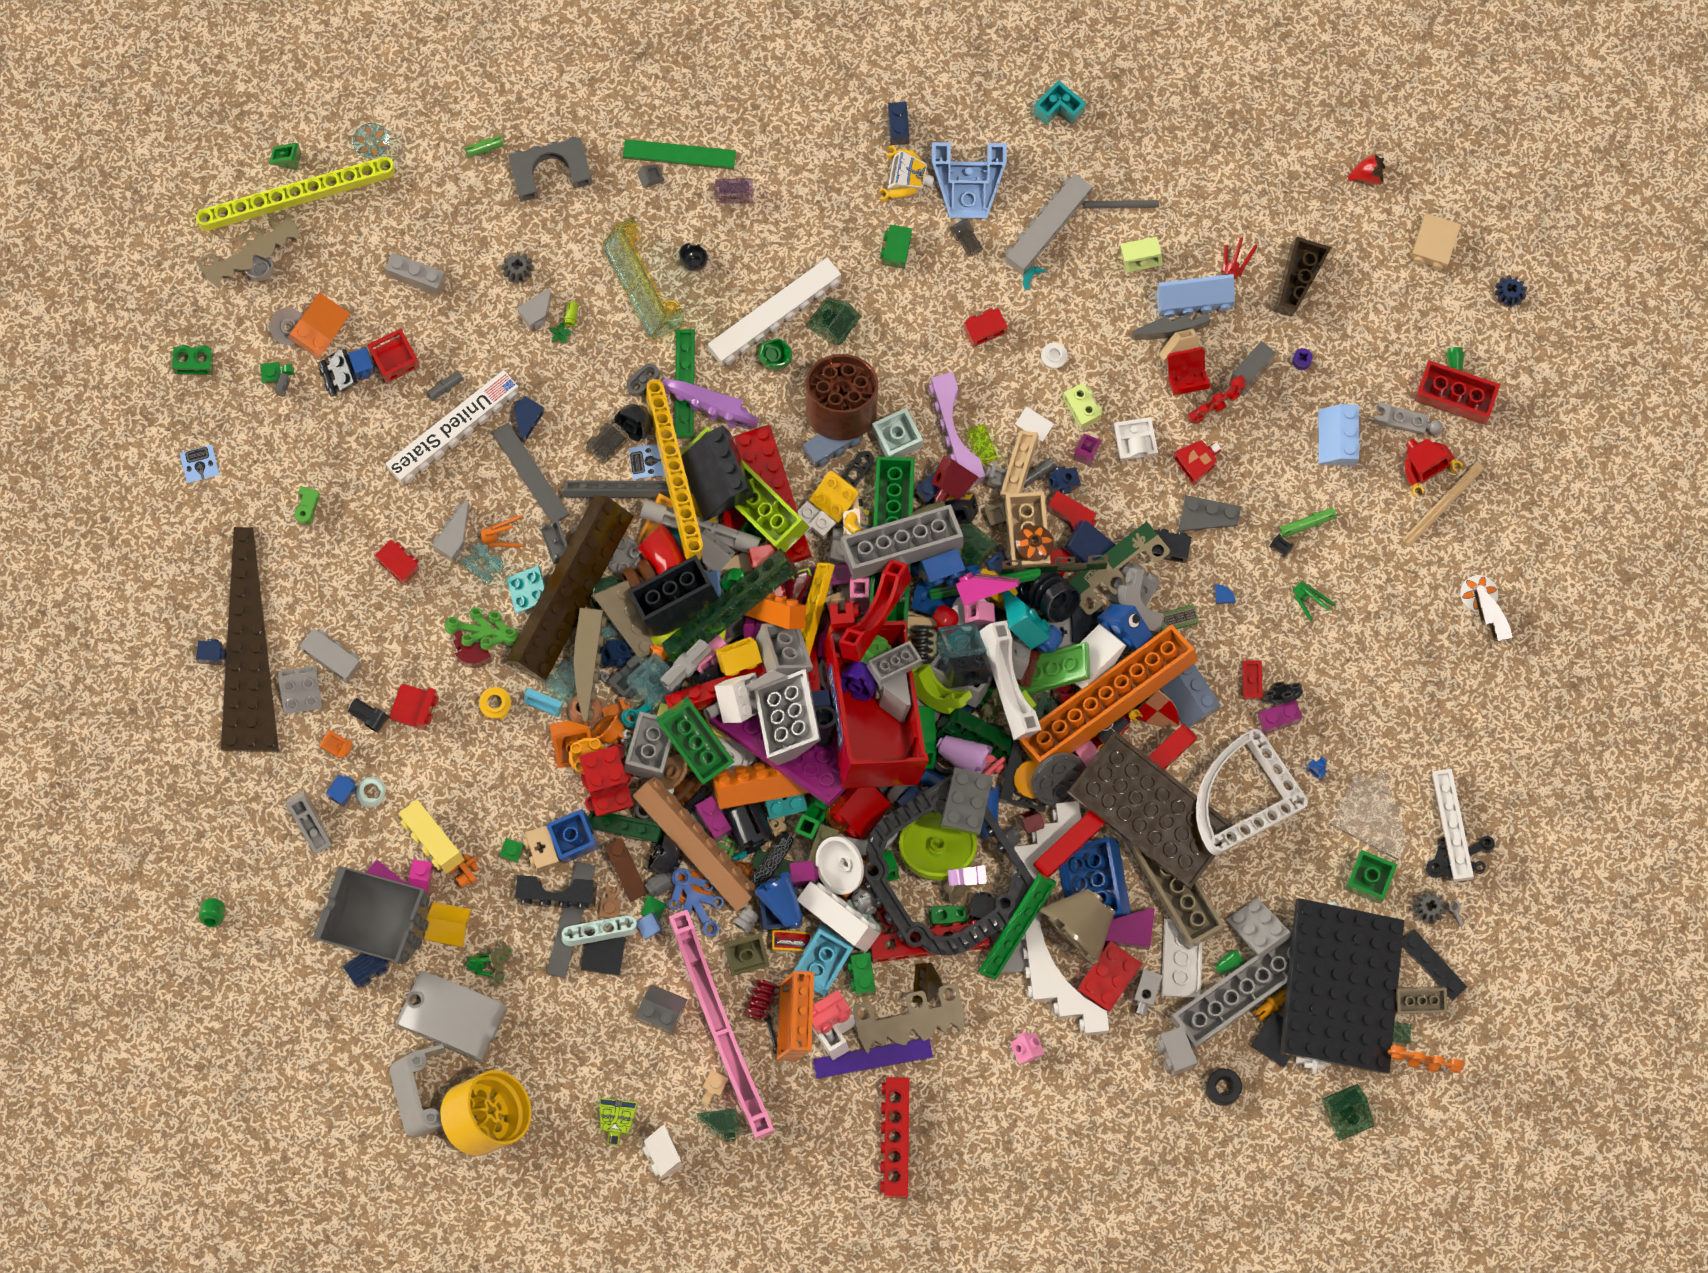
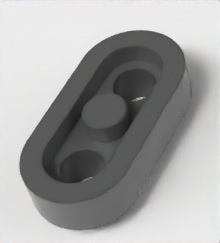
M646 364L637 371L627 382L629 394L635 397L643 395L646 392L647 383L652 379H659L658 367L654 364ZM649 373L654 374L652 377H647ZM635 386H640L638 390H634Z

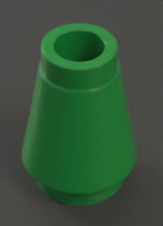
M1462 347L1448 348V353H1446L1449 367L1460 371L1463 370L1465 355Z
M1235 949L1234 951L1230 950L1214 966L1221 975L1241 967L1244 960L1237 949Z

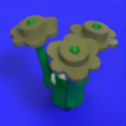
M501 941L500 949L494 948L493 952L469 956L467 959L468 970L475 971V975L493 978L492 985L494 988H498L499 984L504 980L503 964L505 962L509 963L508 957L511 956L510 946L506 942ZM487 962H492V968H496L494 973L483 971L487 967Z

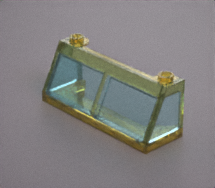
M631 217L614 227L601 245V248L652 343L675 332L676 329L684 328V312L676 300L669 299L664 301L634 245L639 240L637 235L638 225L634 217Z

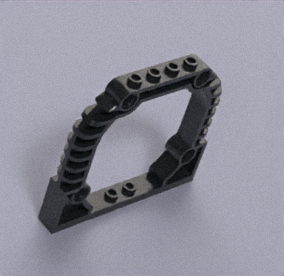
M951 775L877 823L867 841V864L864 866L863 874L865 879L863 883L866 889L874 893L876 896L874 898L875 903L879 908L883 907L886 914L884 916L890 925L893 924L897 929L895 934L901 942L904 940L908 947H922L928 952L943 956L966 952L1006 927L1035 881L986 806L983 819L987 825L985 829L990 837H995L998 842L996 844L1001 854H1006L1017 872L1010 877L1007 893L1001 894L995 899L994 910L963 931L951 936H934L925 924L911 920L886 880L889 874V867L882 854L887 842L902 829L930 812L936 815L943 814V810L936 807V801H946ZM870 866H874L878 871V874L874 877L870 876L867 872ZM1001 899H1006L1009 902L1008 909L1000 907L999 902ZM911 933H917L920 936L918 943H913L910 940Z

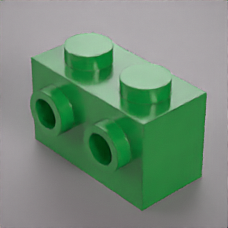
M870 952L850 955V961H847L849 973L853 974V980H850L851 991L856 993V998L876 995Z

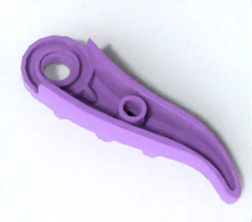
M673 379L662 380L666 394L672 393L677 400H685L690 403L692 410L697 411L700 409L707 413L708 418L711 420L718 418L727 421L729 428H735L738 425L751 429L758 425L759 419L746 412L747 409L741 406L742 399L720 394L683 381Z

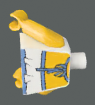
M894 146L888 147V151L893 152L891 154L886 153V157L889 160H893L888 185L890 192L886 189H880V194H886L885 197L879 198L880 201L886 202L889 200V197L891 199L908 197L921 190L923 185L932 186L934 177L926 174L927 164L913 150H896Z

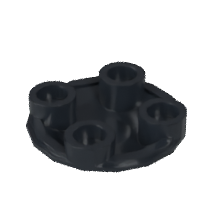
M1276 682L1273 684L1274 688L1265 693V698L1268 702L1274 704L1294 701L1302 696L1301 683L1285 684L1284 682Z

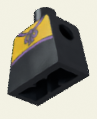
M967 492L959 500L949 496L945 502V506L951 504L958 524H971L978 513V505L973 493Z

